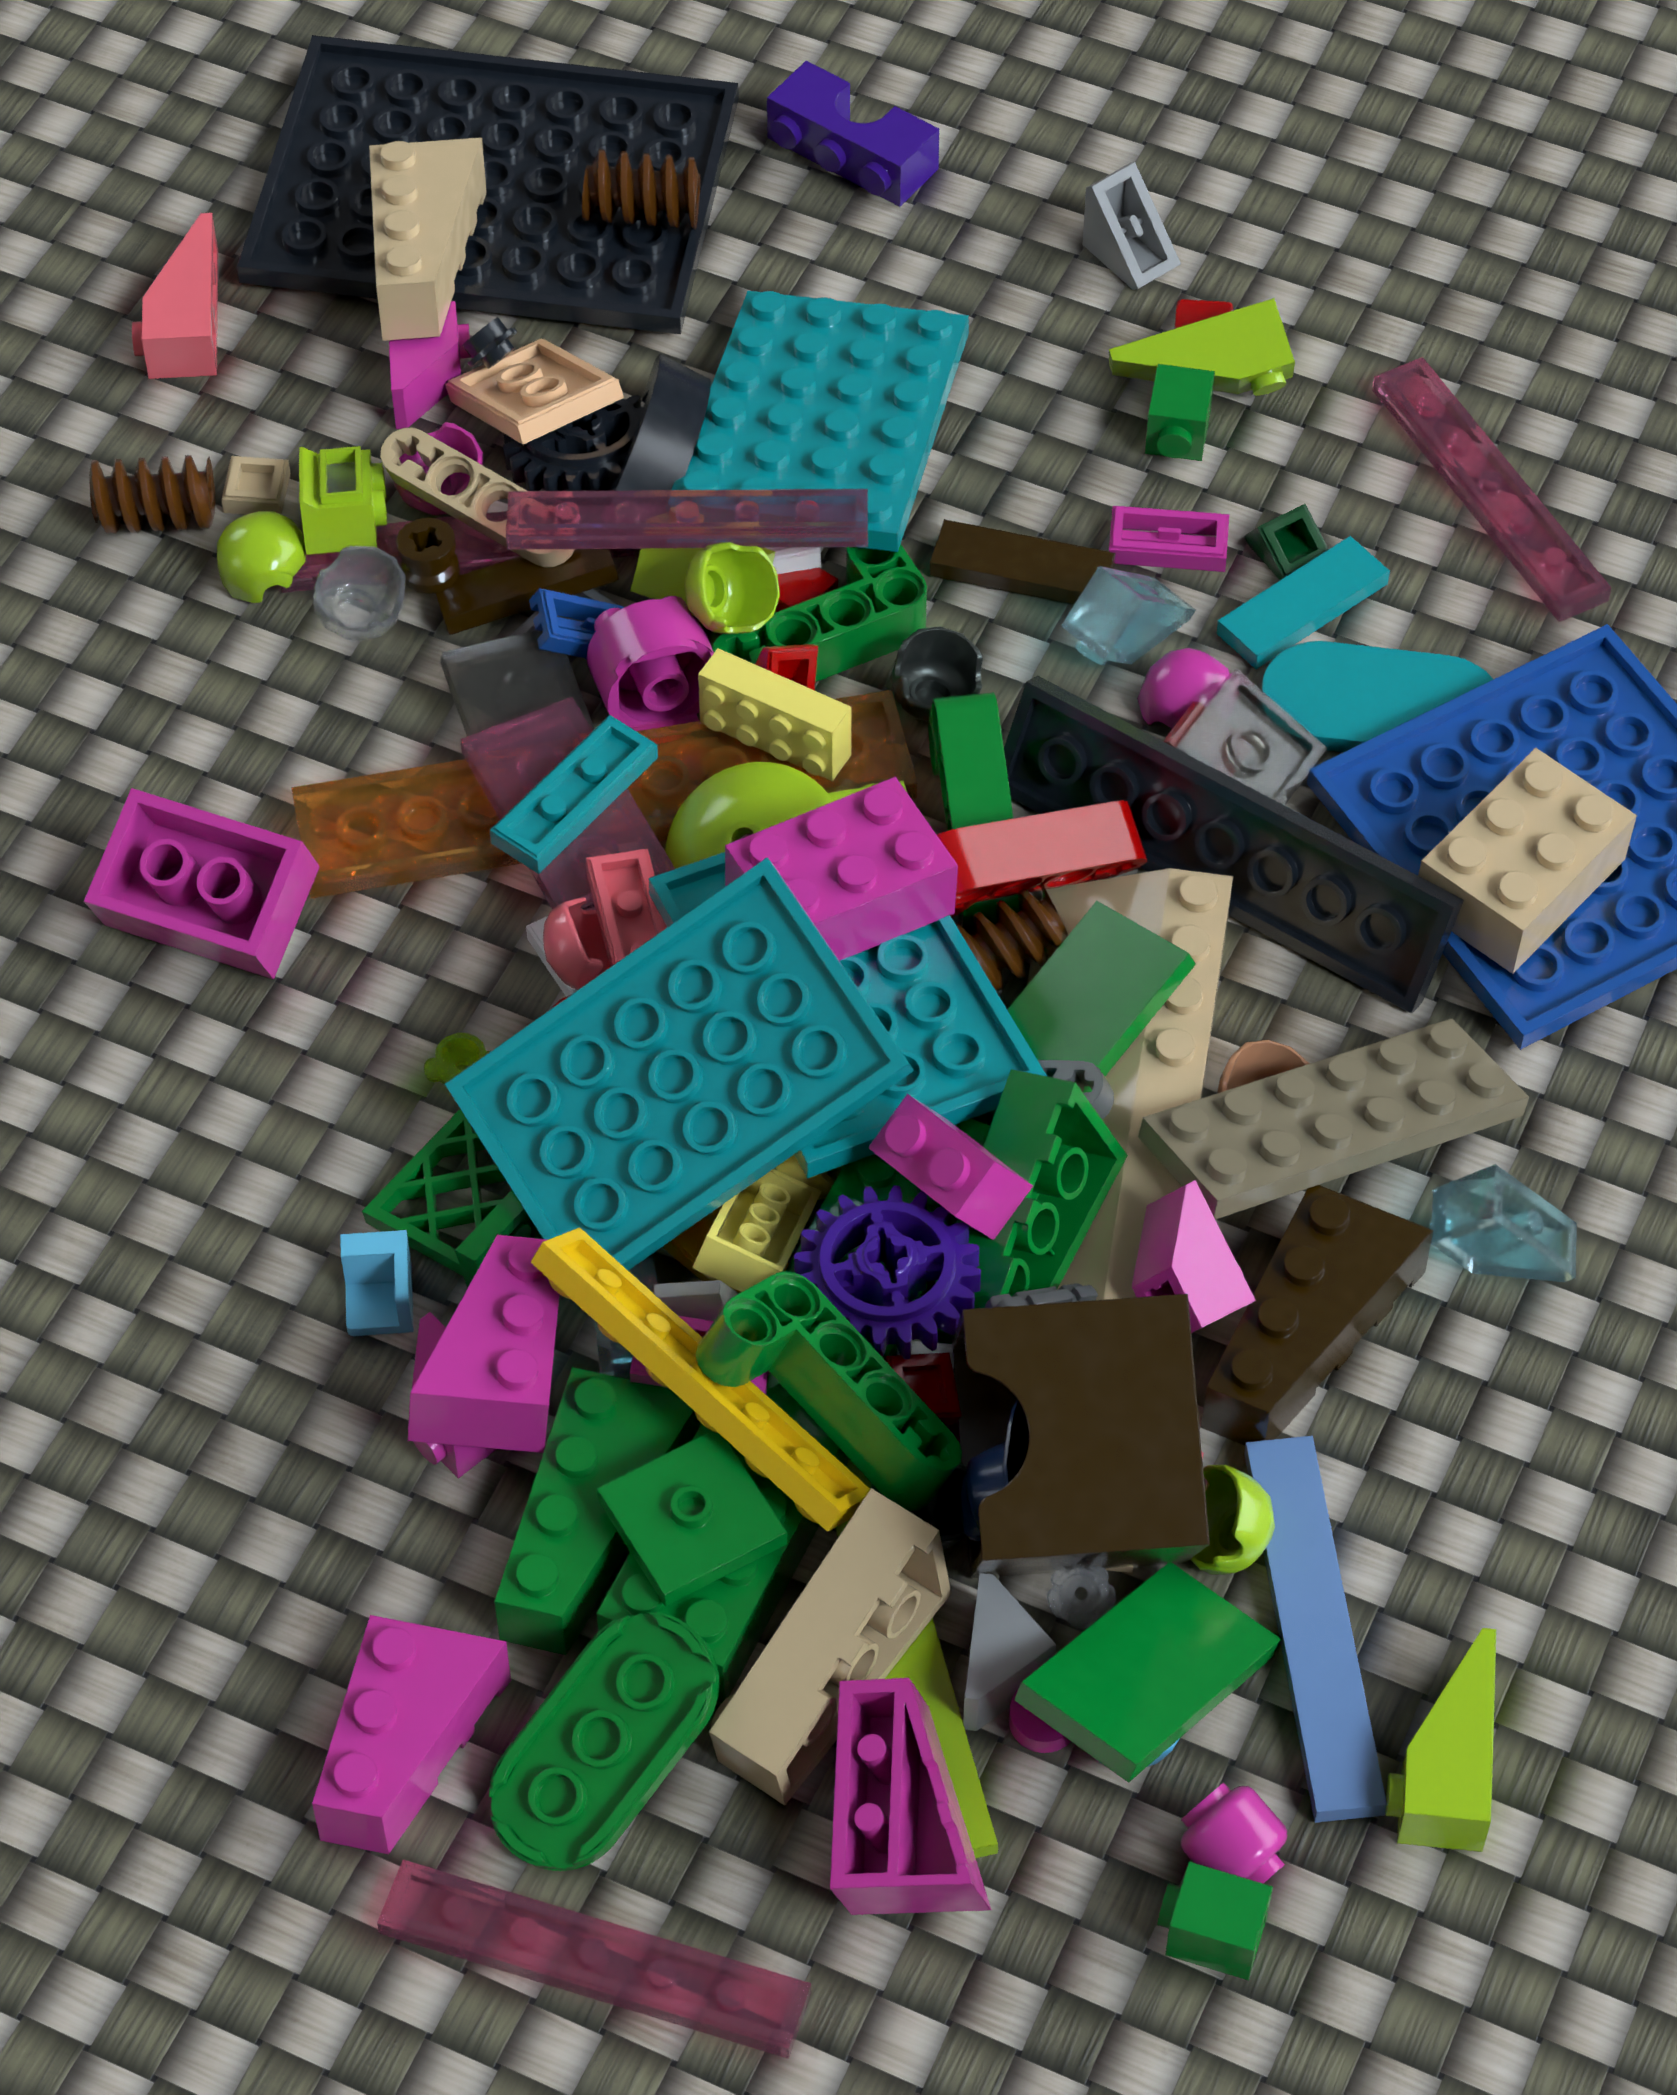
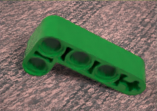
M901 544L898 552L847 546L846 586L776 612L757 631L722 634L713 643L712 649L714 652L717 648L755 664L763 647L814 644L818 646L815 682H818L897 651L903 641L915 631L926 628L927 584Z
M995 693L933 698L928 721L929 751L934 775H939L947 831L1014 819ZM1018 895L974 903L958 914L961 927H974L973 914L981 912L993 924L997 923L995 906L1001 900L1016 913L1019 912Z
M786 1271L776 1273L732 1297L723 1306L697 1346L695 1355L698 1366L707 1377L723 1386L738 1387L769 1371L879 1492L906 1510L918 1511L926 1508L961 1462L962 1450L954 1434L828 1298L802 1275Z

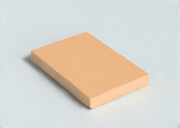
M542 338L512 351L490 369L482 365L449 380L445 384L450 401L521 444H526L624 398L619 379Z

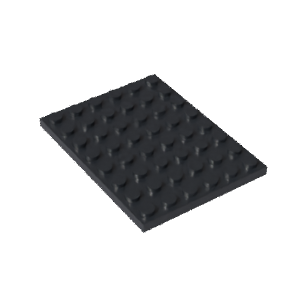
M312 35L237 264L239 283L378 299L369 146L384 145L394 141L412 143L482 138L487 193L483 205L479 204L476 212L477 224L473 236L469 235L465 246L466 258L462 271H457L454 280L455 292L452 301L456 302V308L681 334L739 100L738 83ZM599 149L605 150L608 164L611 167H615L621 151H627L631 168L637 169L643 154L649 153L653 169L658 171L666 155H672L676 172H682L688 157H694L698 173L700 174V203L696 230L691 226L688 213L685 214L680 227L677 229L671 228L666 211L663 212L659 223L655 227L649 226L643 209H641L633 225L626 224L621 207H619L614 220L611 223H607L602 220L598 205L591 219L584 221L582 215V193L587 165L593 164Z

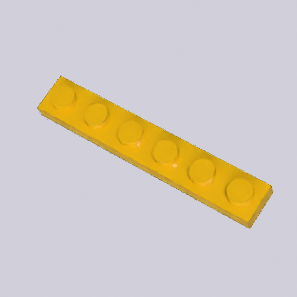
M577 1228L542 1242L531 1263L549 1279L552 1288L563 1297L574 1301L597 1322V1326L602 1334L608 1339L621 1344L646 1367L647 1373L655 1382L672 1390L695 1411L697 1419L706 1428L719 1433L745 1457L746 1463L753 1471L769 1478L795 1502L797 1510L805 1518L819 1524L827 1532L852 1518L870 1491V1488L751 1381L738 1387H728L718 1384L707 1377L698 1366L695 1355L702 1337L585 1231Z

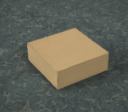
M231 456L221 499L223 512L247 515L259 511H275L282 514L291 474L289 460Z

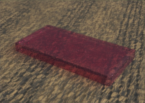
M569 697L460 739L461 750L501 820L592 732V729L573 697ZM626 789L540 874L530 868L529 870L552 909L565 901L585 897L587 902L581 908L583 910H595L586 874L587 857L648 849L655 876L674 870L675 867L630 792Z

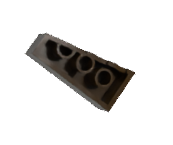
M1317 1185L1308 1188L1253 1294L1256 1301L1248 1304L1206 1387L1201 1428L1244 1446L1246 1442L1276 1439L1315 1396L1316 1388L1333 1369L1338 1370L1352 1355L1353 1347L1373 1325L1377 1327L1393 1308L1394 1301L1408 1286L1412 1288L1426 1271L1434 1230L1326 1187Z

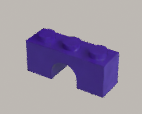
M805 61L767 97V138L776 142L779 146L792 150L820 165L823 169L836 173L864 188L869 193L880 196L899 207L939 169V128L896 106L881 119L874 122L856 123L850 121V83L808 61Z

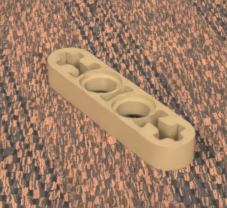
M402 428L393 432L385 439L381 447V460L391 479L402 488L536 565L555 567L564 563L572 556L576 548V535L567 516L560 509L422 430ZM418 451L425 465L430 468L426 474L422 466L411 460H406L402 464L399 458L404 453L413 456ZM462 472L470 476L467 488L457 495L441 493V485L449 475ZM510 499L516 502V508L508 519L501 522H493L486 518L489 506L495 501ZM531 520L534 528L545 534H551L555 530L558 538L554 542L545 539L539 544L534 532L527 525Z

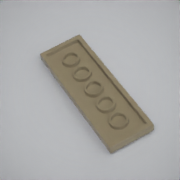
M1451 1018L1145 1116L1142 1119L1138 1137L1182 1186L1196 1180L1216 1220L1516 1119L1524 1115L1529 1096Z

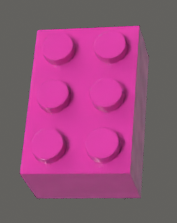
M896 776L725 845V886L768 857L839 961L955 913L958 865Z
M131 788L84 902L105 926L274 979L320 866L302 841Z

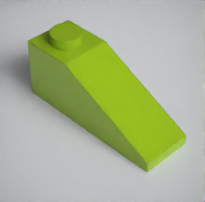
M1275 298L1109 349V366L1112 375L1155 381L1158 364L1215 371L1214 391L1241 394L1252 390L1255 396L1269 394L1283 388L1286 385V379L1293 377L1295 360Z
M1481 1629L1408 1745L1401 1774L1389 1773L1385 1813L1386 1816L1398 1817L1397 1844L1483 1852L1491 1823L1497 1629Z

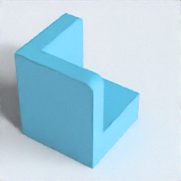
M407 1230L340 1234L341 1262L346 1288V1326L348 1334L351 1336L414 1332L412 1263Z

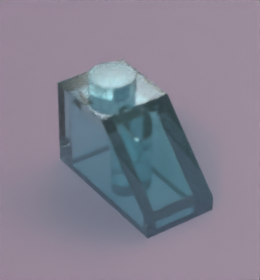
M1099 566L1061 627L1078 639L1075 648L1091 661L1100 665H1105L1107 661L1132 664L1192 618L1196 609L1154 577Z
M1491 1165L1433 1189L1430 1229L1434 1231L1431 1245L1473 1274L1567 1282L1576 1278L1577 1223L1498 1165Z

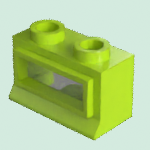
M361 446L321 449L319 454L304 447H299V503L306 555L377 549L376 526L387 525L386 485L383 462L372 463L370 449L361 450Z

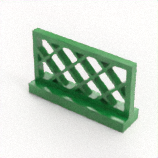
M459 1109L362 1210L365 1222L381 1232L407 1230L410 1248L462 1275L468 1289L497 1235L543 1239L513 1190L503 1199L482 1203L481 1185L506 1181L496 1164L478 1168L477 1151L486 1148L462 1110ZM464 1153L468 1154L469 1170L438 1176L433 1175V1168L442 1158ZM471 1188L473 1205L437 1211L435 1194ZM426 1196L427 1214L401 1219L391 1214L401 1201ZM475 1223V1229L456 1249L440 1241L439 1229Z

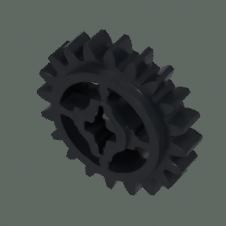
M634 395L627 399H620L526 444H521L503 433L506 469L511 470L513 482H525L526 490L530 493L544 489L546 500L552 501L558 496L568 497L569 502L573 504L579 498L591 497L595 502L600 501L602 495L609 493L612 484L621 473L644 407H641L640 396Z

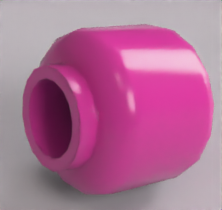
M1223 1782L1181 1819L1188 1828L1181 1838V1847L1196 1864L1259 1883H1265L1285 1865L1276 1852L1282 1848L1287 1840V1829L1260 1796L1249 1786H1238L1230 1790Z

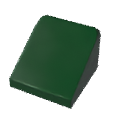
M1306 504L1258 526L1244 536L1250 548L1279 580H1282L1329 550Z

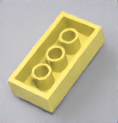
M718 648L699 672L700 723L706 725L709 729L725 733L747 746H754L772 754L778 760L788 761L804 768L812 775L822 776L831 781L835 779L850 758L851 706Z
M776 1169L771 1170L722 1205L692 1269L703 1273L710 1280H720L741 1292L776 1273L783 1272L822 1191Z

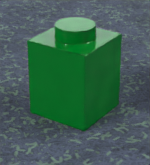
M1164 364L1157 365L1148 413L1145 454L1202 461L1211 413L1215 371Z
M1189 1862L1182 1886L1169 1883L1161 1905L1157 1926L1169 1929L1165 1955L1249 1981L1268 1917L1273 1886Z

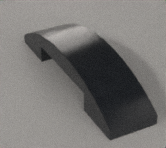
M662 354L657 356L641 402L645 403L621 473L610 488L596 528L597 531L640 552L647 523L666 517V503L674 482L685 476L705 418L710 396L711 379Z

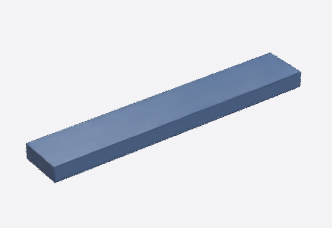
M1313 1436L1246 1442L1244 1456L1248 1475L1254 1478L1270 1495L1273 1506L1275 1530L1271 1541L1263 1551L1279 1638H1281L1280 1644L1314 1822L1384 1816L1387 1802Z

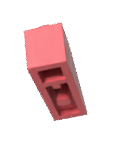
M201 213L143 296L142 321L132 322L134 355L145 356L149 379L217 376L218 247L212 213Z

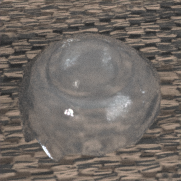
M351 545L345 547L340 551L337 559L326 569H321L318 574L313 595L314 612L326 629L350 642L379 638L395 625L402 613L405 599L406 575L395 557L375 546Z

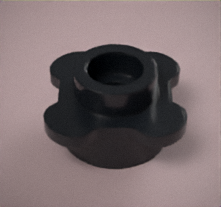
M498 317L492 320L462 345L472 358L468 365L475 367L483 362L487 369L492 368L515 349L509 339L518 331L515 327L507 329Z

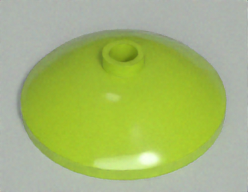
M752 762L724 769L694 789L677 811L666 841V872L725 852V845L739 840L743 835L757 833L831 803L833 799L814 779L795 768L783 764Z

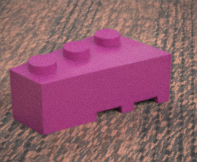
M505 1235L496 1236L410 1392L408 1441L544 1453L560 1294L552 1288L549 1279L531 1263V1260L542 1242L548 1239Z
M370 1615L312 1802L320 1841L389 1854L437 1787L438 1776L459 1747L462 1749L465 1747L475 1732V1723L494 1696L500 1697L510 1683L511 1673L506 1641Z
M910 1678L840 1681L830 1877L831 1891L851 1915L991 1910L929 1706Z

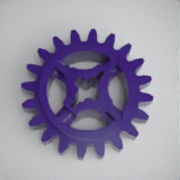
M894 1185L889 1193L888 1200L879 1201L877 1194L869 1186L865 1187L863 1205L856 1206L847 1196L841 1195L838 1197L839 1216H834L832 1213L821 1209L817 1211V1231L808 1229L803 1230L801 1233V1252L794 1254V1272L811 1281L868 1342L872 1343V1347L882 1358L886 1353L887 1345L895 1344L900 1355L905 1360L910 1359L912 1341L916 1339L920 1340L931 1351L936 1350L937 1328L945 1333L954 1335L962 1311L964 1309H974V1293L980 1291L981 1269L977 1268L979 1266V1246L969 1243L968 1224L960 1222L951 1225V1213L944 1207L940 1206L933 1212H928L927 1194L921 1191L917 1194L911 1203H904L900 1186ZM859 1246L855 1252L848 1254V1260L839 1263L849 1251ZM880 1261L884 1263L886 1271L884 1270V1266L880 1263ZM889 1273H890V1276H891L892 1280H893L895 1283H892V1282L890 1281ZM938 1280L930 1291L919 1299L912 1301L918 1296V1292L926 1290V1282Z

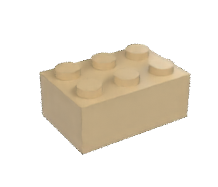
M1535 748L1421 861L1418 876L1464 900L1452 932L1513 974L1625 860L1637 815Z

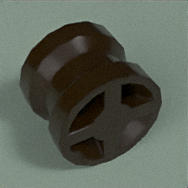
M435 518L416 519L406 524L398 532L396 544L398 556L401 559L402 579L408 588L418 593L431 594L441 592L451 587L457 581L460 574L458 555L455 553L456 541L454 530L448 523Z

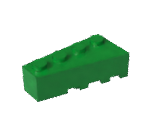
M1013 1069L1010 1070L983 1147L1032 1184L1033 1188L994 1240L969 1225V1243L979 1246V1266L977 1268L981 1269L980 1291L974 1293V1309L985 1308L986 1302L992 1296L1009 1294L1012 1297L1016 1292L1056 1287L1058 1289L1128 1156L1075 1082ZM957 1219L956 1223L963 1222L962 1220ZM937 1328V1343L952 1344L954 1335L945 1333Z
M572 1367L494 1601L499 1640L567 1655L610 1587L611 1576L624 1556L630 1554V1550L599 1503L597 1488L692 1441L701 1425V1422L695 1415V1411L672 1390L666 1387L631 1382L629 1379Z

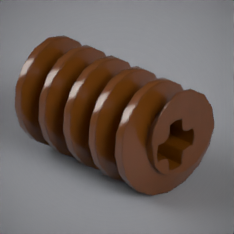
M599 149L593 164L587 165L582 193V215L584 221L591 219L598 205L602 220L607 223H611L614 220L619 207H621L626 224L633 225L641 209H643L649 226L655 227L659 223L663 212L666 211L671 228L677 229L680 227L685 214L688 213L691 226L696 230L700 203V174L698 173L694 157H688L682 172H676L672 155H666L658 171L653 169L649 153L643 154L637 169L631 168L627 151H621L615 167H611L608 164L605 150Z
M185 455L181 472L175 473L168 456H164L161 459L158 474H151L145 458H138L134 475H128L122 460L115 459L111 476L107 477L104 476L98 460L91 461L89 484L92 514L95 523H98V520H100L107 534H116L118 532L122 517L131 533H139L141 531L145 516L152 530L156 532H162L165 529L169 515L176 529L180 531L188 528L192 513L201 529H209L212 526L216 501L210 457L207 459L205 470L198 471L192 455Z
M1042 881L1041 901H1038L1025 889L1018 892L1020 911L1017 913L1004 901L997 902L995 906L997 923L995 924L989 921L981 912L973 914V935H970L959 924L955 923L997 992L1003 989L1002 969L1007 968L1019 980L1026 978L1024 958L1029 956L1042 968L1048 961L1047 947L1052 945L1057 950L1068 936L1066 928Z

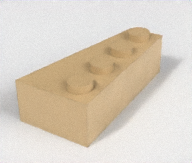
M482 138L412 143L394 141L384 145H370L376 288L382 341L440 337L455 292L454 280L457 271H462L466 258L465 246L469 235L473 236L477 224L476 212L479 204L483 205L487 193Z
M870 1489L735 1694L726 1698L717 1709L709 1733L718 1762L783 1805L787 1804L837 1740L840 1681L885 1679L952 1594L940 1532L937 1528L874 1489Z

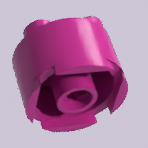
M667 596L662 599L637 602L622 609L611 608L600 614L594 624L596 632L588 646L587 664L609 715L648 739L671 737L699 722L697 713L700 712L698 674L711 658L714 651L701 623L690 613L686 602L681 597Z

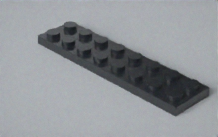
M1038 675L1026 681L1004 746L1010 796L1012 799L1040 814L1113 801H1128L1147 858V862L1140 866V868L1147 872L1173 868L1233 876L1229 916L1409 1013H1413L1421 1005L1464 902L1463 899Z

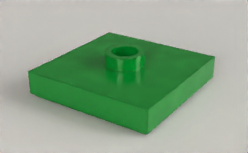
M710 1431L597 1488L599 1503L665 1607L787 1545V1531L728 1441L714 1431Z

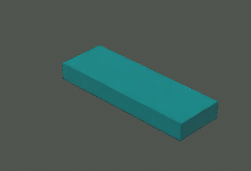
M1349 536L1219 619L1216 634L1252 667L1258 669L1282 651L1295 645L1388 585L1390 570L1355 539Z
M609 715L490 829L491 844L540 874L658 758L657 744Z

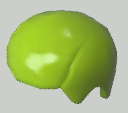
M259 511L237 518L225 527L217 542V565L223 586L233 598L251 603L262 602L265 590L271 586L279 585L289 588L292 584L293 576L297 574L306 561L303 533L292 519L275 511Z
M732 542L707 545L704 550H700L689 564L684 583L690 613L706 629L723 634L750 633L759 630L774 616L780 597L777 571L766 552L757 546H742Z
M1207 1465L1203 1468L1204 1478L1208 1481L1205 1486L1210 1545L1190 1560L1200 1570L1211 1575L1236 1573L1252 1565L1272 1539L1275 1521L1271 1497L1254 1478L1228 1465Z

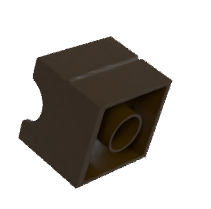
M1188 1294L964 1309L962 1311L952 1339L955 1384L962 1415L958 1419L960 1447L962 1450L961 1464L967 1468L968 1462L973 1457L1006 1441L1011 1410L1016 1400L1019 1401L1023 1408L1029 1429L1028 1451L1020 1471L1008 1485L998 1492L985 1497L979 1504L978 1515L981 1541L977 1542L967 1537L970 1579L979 1578V1573L993 1574L995 1577L1069 1572L1076 1564H1082L1083 1570L1166 1565L1167 1563L1179 1564L1186 1563L1210 1545Z

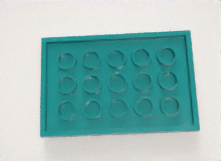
M747 291L710 388L705 418L685 476L674 482L666 503V516L669 517L672 511H679L704 519V528L722 531L733 529L754 535L898 552L969 335V315L947 313L941 310L926 311L891 307L887 304L837 301L827 297L792 296L773 291Z
M725 852L649 878V895L667 927L725 887ZM950 915L840 960V963L914 1071L795 1153L794 1156L808 1179L875 1154L868 1147L907 1094L955 1125L996 1110L1011 1069L1047 1076Z
M767 857L445 1083V1085L543 1239L549 1240L574 1229L581 1228L623 1267L630 1270L913 1072L914 1069L774 864Z

